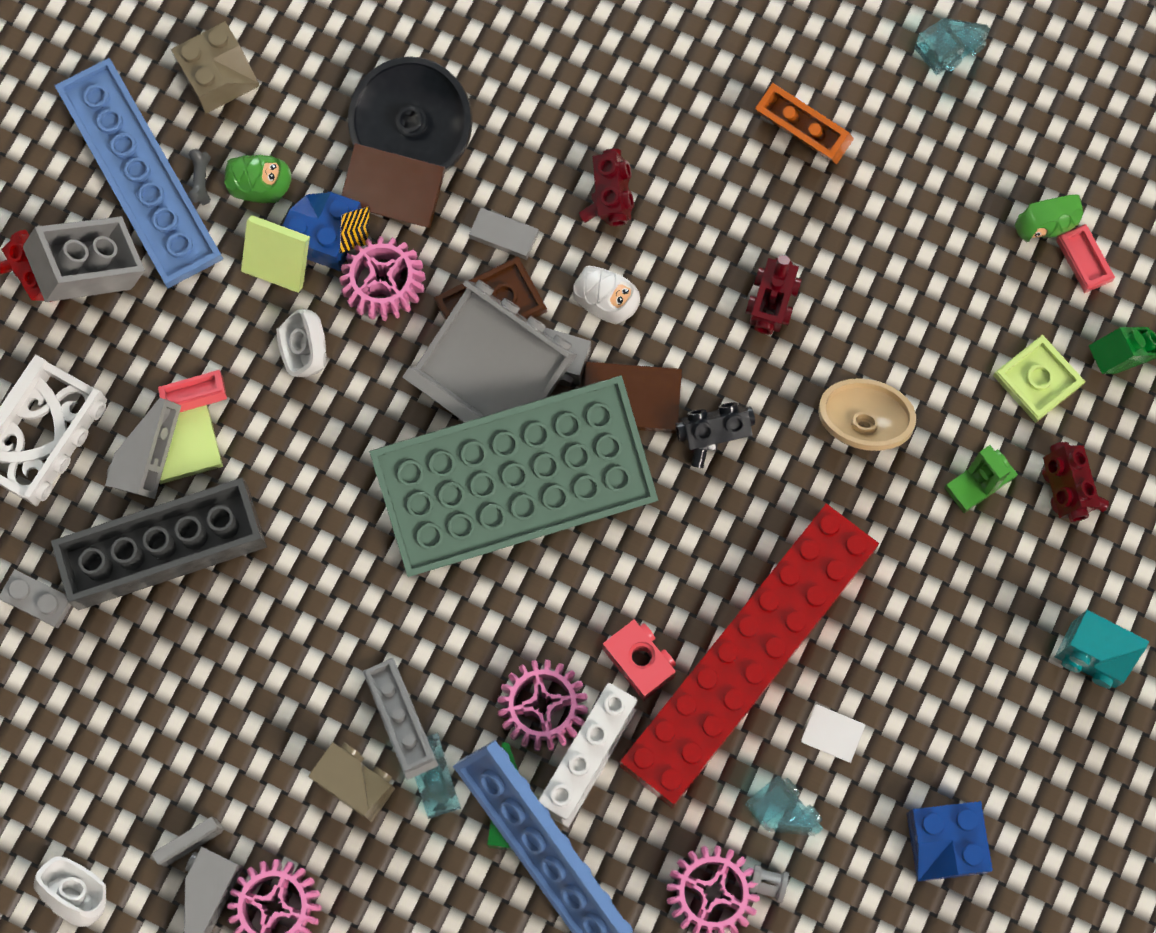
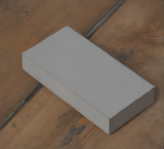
M480 208L469 232V239L527 260L539 234V229Z
M210 817L153 852L152 855L157 864L167 867L221 834L224 829L216 818Z

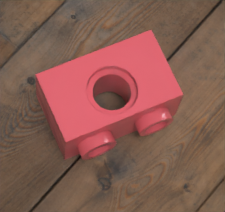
M634 619L603 643L602 650L644 701L675 677L676 671L673 667L676 666V663L665 649L660 652L652 641L656 638L651 630L644 623L639 626ZM637 651H645L650 655L651 661L647 665L639 666L634 663L632 656Z

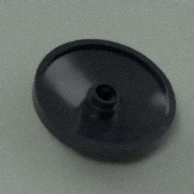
M420 57L395 58L375 67L359 83L349 106L348 128L353 146L356 143L443 166L446 168L445 172L452 168L461 158L469 143L472 132L471 104L461 83L443 66Z

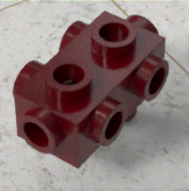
M607 149L600 155L592 156L596 192L592 193L591 196L594 203L580 211L579 215L584 223L598 215L610 226H622L627 224L628 220H632L631 211L634 208V198L628 187L629 179H631V167L629 162L621 156L620 149Z
M781 255L776 259L768 258L766 267H759L754 283L755 286H759L757 297L750 296L745 314L751 315L749 324L755 325L754 329L759 333L771 335L773 331L780 332L782 324L789 325L794 307L788 306L790 296L797 297L802 279L796 277L799 266L793 265L788 256ZM770 310L774 315L764 313V311Z
M1059 442L1049 447L1051 453L1043 457L1045 467L1042 469V475L1050 483L1053 493L1050 501L1051 507L1059 515V518H1069L1070 522H1078L1089 517L1088 513L1095 509L1101 512L1106 511L1109 501L1097 494L1084 446L1069 445V442Z

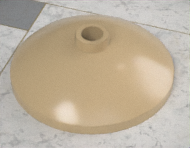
M848 379L837 382L823 393L819 403L818 413L825 429L840 442L860 450L882 451L900 446L911 437L916 425V413L908 398L897 389L875 380Z

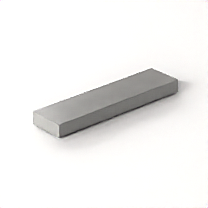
M394 658L364 670L363 674L406 779L409 780L439 766Z

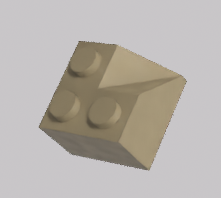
M226 21L171 49L180 71L205 114L260 86Z
M332 742L308 777L372 823L395 790L393 785L389 783L392 777L377 766L372 771L362 764L365 758L345 742L341 747Z

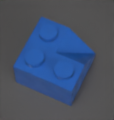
M332 192L307 194L289 209L282 226L310 236L307 260L341 271V266L345 263L346 256L349 251L340 253L341 215L362 209L360 202Z
M981 801L917 808L906 813L917 882L980 875L993 871Z

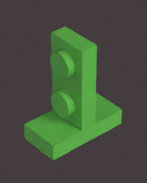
M989 445L979 452L967 471L946 484L944 488L962 512L966 513L1015 479L1018 474L1005 456L998 449L995 451Z

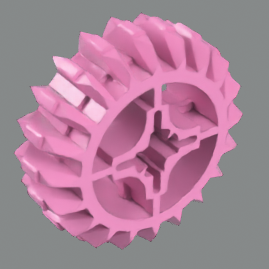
M379 236L378 244L372 245V241L367 239V247L363 249L361 246L356 245L355 252L357 255L347 254L346 259L349 264L341 266V271L344 275L340 276L339 281L342 286H345L342 288V294L344 297L349 298L347 302L350 307L357 306V312L360 315L368 311L369 318L374 320L379 313L382 320L386 321L388 313H393V316L398 319L400 317L399 310L402 308L409 313L411 310L409 302L418 304L419 296L416 293L424 292V285L421 283L426 280L425 273L421 271L423 263L421 260H416L417 253L415 250L408 251V245L405 242L397 246L396 239L392 237L388 244H385L383 237ZM378 260H390L384 263L378 262ZM367 267L369 276L364 280V284L358 288L359 276L364 268ZM407 270V281L399 291L396 282L401 278V273ZM376 273L379 277L384 276L386 278L387 276L389 284L386 281L381 282V279L378 281ZM378 295L388 296L387 298H374Z
M534 660L531 662L533 671L528 672L524 665H520L519 670L522 677L518 678L514 673L508 675L510 681L514 684L513 687L508 684H502L501 690L509 694V696L498 697V704L507 706V708L498 711V716L501 718L510 717L502 724L504 730L515 727L510 735L513 741L518 739L521 734L524 735L521 742L522 747L526 748L532 739L535 740V751H540L541 741H547L548 750L551 751L554 750L553 739L558 738L559 743L565 746L567 742L563 735L564 733H567L572 738L577 736V732L572 727V724L578 727L583 726L584 720L576 715L588 713V707L578 705V703L587 700V694H576L583 687L582 681L570 683L575 676L574 671L571 670L565 676H562L563 664L559 663L555 671H551L550 660H545L544 669H539L538 662ZM543 680L559 684L568 695L561 696V694L553 695L548 693L544 687ZM533 682V696L529 700L522 701V704L515 705L520 691L526 685ZM539 690L542 691L543 698H546V703L549 700L552 703L547 706L546 721H544L543 713H540L539 708L537 710L533 708V706L538 705V699H540ZM571 705L570 712L565 721L557 728L552 729L551 717L553 713L563 709L564 706ZM517 716L537 717L540 720L542 731L529 729L520 722Z
M702 846V858L698 859L696 853L691 850L688 852V857L692 862L690 865L683 859L678 860L677 864L683 870V873L672 870L670 876L678 880V885L667 884L666 890L677 892V897L668 898L667 904L673 905L678 903L680 908L674 910L671 915L673 918H677L683 913L686 919L680 924L682 929H685L691 922L695 925L692 933H699L701 928L706 929L705 933H712V930H717V933H725L724 928L727 927L730 933H738V929L734 924L736 921L743 927L749 925L748 920L742 915L744 912L752 916L756 914V910L748 906V901L758 902L760 896L749 894V889L754 888L758 883L747 882L746 878L754 873L753 868H749L744 872L741 871L740 867L746 861L744 857L739 858L735 864L730 861L734 855V850L729 849L725 858L720 857V846H715L713 856H709L707 847ZM719 865L717 872L711 880L703 881L689 876L695 869L701 866ZM728 871L736 877L739 883L741 900L735 898L725 888L724 883ZM720 877L718 883L720 890L718 892H722L723 898H715L706 910L705 906L708 900L705 897L708 894H704L703 888H710ZM685 886L691 888L701 898V907L697 916L689 909L684 895ZM716 905H723L736 910L730 918L724 921H706L711 910Z
M274 859L272 870L269 869L267 862L262 861L259 865L260 874L254 868L249 867L247 869V873L251 877L249 881L238 877L237 882L243 886L242 891L240 892L236 889H231L230 895L239 898L238 903L231 902L227 904L228 909L238 911L237 915L228 918L229 923L236 924L241 922V925L235 929L234 933H271L277 923L284 918L297 920L295 925L285 933H312L311 930L305 927L307 923L319 924V919L311 917L310 914L311 911L318 912L322 910L320 904H311V900L320 897L321 894L318 890L308 892V889L314 885L315 880L308 878L303 882L301 881L305 876V869L299 868L293 875L294 863L288 861L283 871H281V861ZM280 878L278 884L274 885L268 895L258 896L253 894L255 889L265 881ZM290 882L297 888L300 894L301 910L291 907L288 903L287 896L289 890L287 888ZM277 898H279L281 901L278 904H281L282 908L289 910L290 913L274 912L271 917L269 915L271 910H268L267 906L260 904V901L267 903L276 902ZM249 904L258 907L261 911L262 918L260 924L262 927L260 932L254 928L250 921L248 913Z

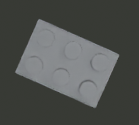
M122 216L37 226L23 245L24 252L45 302L131 290L145 272Z

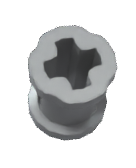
M755 864L750 882L758 883V885L750 888L749 894H763L774 897L777 902L782 903L787 889L789 873L784 871L782 874L763 870L761 865ZM761 881L768 882V883H772V884H775L776 886L769 885V884H766V883H762Z

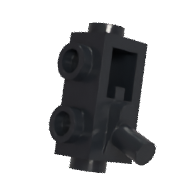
M736 402L719 405V410L706 412L705 409L693 410L687 413L688 417L679 418V422L675 423L676 435L679 442L683 441V444L690 450L694 449L691 466L704 468L707 450L718 449L719 443L753 436L751 426L755 425V416L751 406L744 408Z

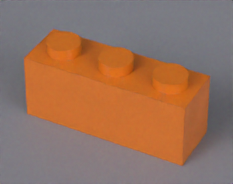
M774 83L771 84L755 108L762 117L836 165L854 140L850 132Z

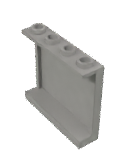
M465 280L463 285L467 289L416 367L409 366L403 375L405 380L462 421L467 422L549 397L577 354L570 350L572 344L557 334L553 338L544 332L546 326L532 316L528 320L518 313L520 308L506 298L500 301L493 296L494 289L483 281L478 280L475 283Z

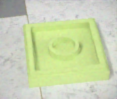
M251 215L246 223L241 272L299 293L304 283L310 236Z
M1043 334L993 375L1035 423L1086 382Z
M207 405L179 413L160 484L223 467Z

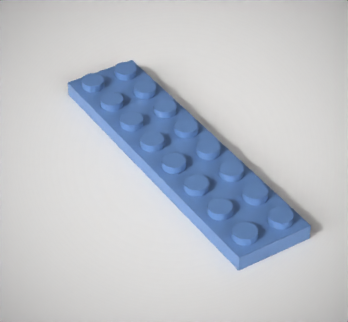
M108 58L54 85L167 289L223 260L216 244L111 59Z
M496 740L462 758L453 766L572 933H633L631 925L622 918L612 904L610 896L602 890L592 876L588 865L579 858L572 848L568 837L559 830L552 820L548 809L539 802L530 789L528 781L519 774L511 763L507 752L499 746Z

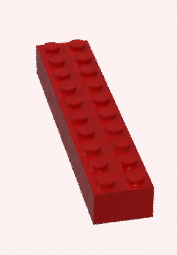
M826 503L621 759L619 766L673 809L873 555L880 543Z

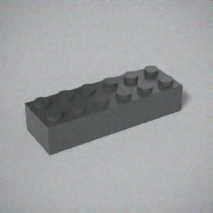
M243 478L51 541L68 603L78 611L267 548L249 487Z

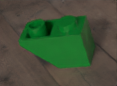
M1119 327L1090 344L1089 349L1102 374H1117L1156 359V334L1149 327Z

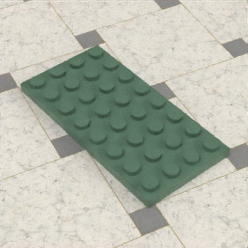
M622 375L369 451L407 577L659 501Z

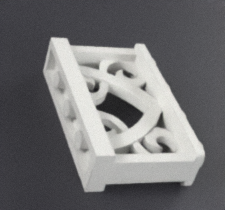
M35 354L0 406V463L9 464L7 478L0 475V486L36 507L41 501H45L52 492V484L57 476L64 473L71 461L70 456L76 447H80L86 441L88 429L94 420H98L103 415L107 399L102 392ZM50 377H53L67 385V387L55 395L46 382ZM75 393L81 394L85 399L84 404L76 414L71 412V407L77 404L76 401H67L62 405L60 403L66 396ZM34 400H38L39 407L42 406L45 401L47 402L42 408L36 411H31L29 409ZM51 411L54 422V441L41 447L24 451L25 438L22 430L18 427L22 418L28 420L38 419ZM10 436H16L17 438L15 451H12L14 448L13 443L5 445ZM18 464H23L22 471L27 478L28 472L31 469L38 470L31 484L21 485L17 482L16 469Z
M608 683L539 799V802L548 809L551 818L567 828L570 827L637 711L634 709L637 699L611 683Z

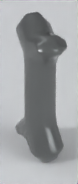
M193 149L189 151V156L194 165L193 188L189 192L188 197L194 203L199 202L202 205H206L211 200L205 187L206 167L211 160V156L205 151L200 152L198 149Z

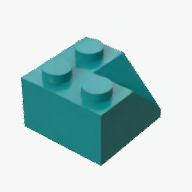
M1086 610L1071 622L1055 658L1061 660V665L1076 673L1082 671L1092 676V681L1107 689L1111 687L1117 688L1125 682L1150 641Z

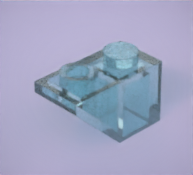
M943 18L919 34L914 49L932 71L939 75L945 70L949 72L955 69L962 62L963 58L970 53L972 56L978 54L987 44L986 39L990 28L985 24Z
M779 775L745 803L746 807L766 831L815 836L824 829L819 824L822 818L810 804L805 807L797 797L800 792L793 782L788 778L783 780Z

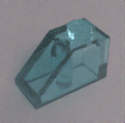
M439 733L427 736L439 766L415 776L428 819L461 809Z

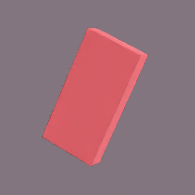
M1086 224L1061 234L1056 238L1084 293L1108 284L1115 279L1111 268Z
M220 370L158 387L159 397L181 405L180 412L227 399L223 376Z

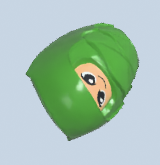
M241 156L228 160L224 183L228 193L235 198L258 203L279 202L290 187L291 171L284 161L272 156Z
M1079 194L1029 204L1027 209L1022 214H1019L1015 222V229L1020 239L1029 242L1031 238L1036 237L1053 238L1075 228L1080 223L1084 214Z

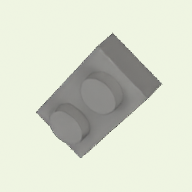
M15 569L0 593L1 601L57 629L72 606L68 603L66 594Z

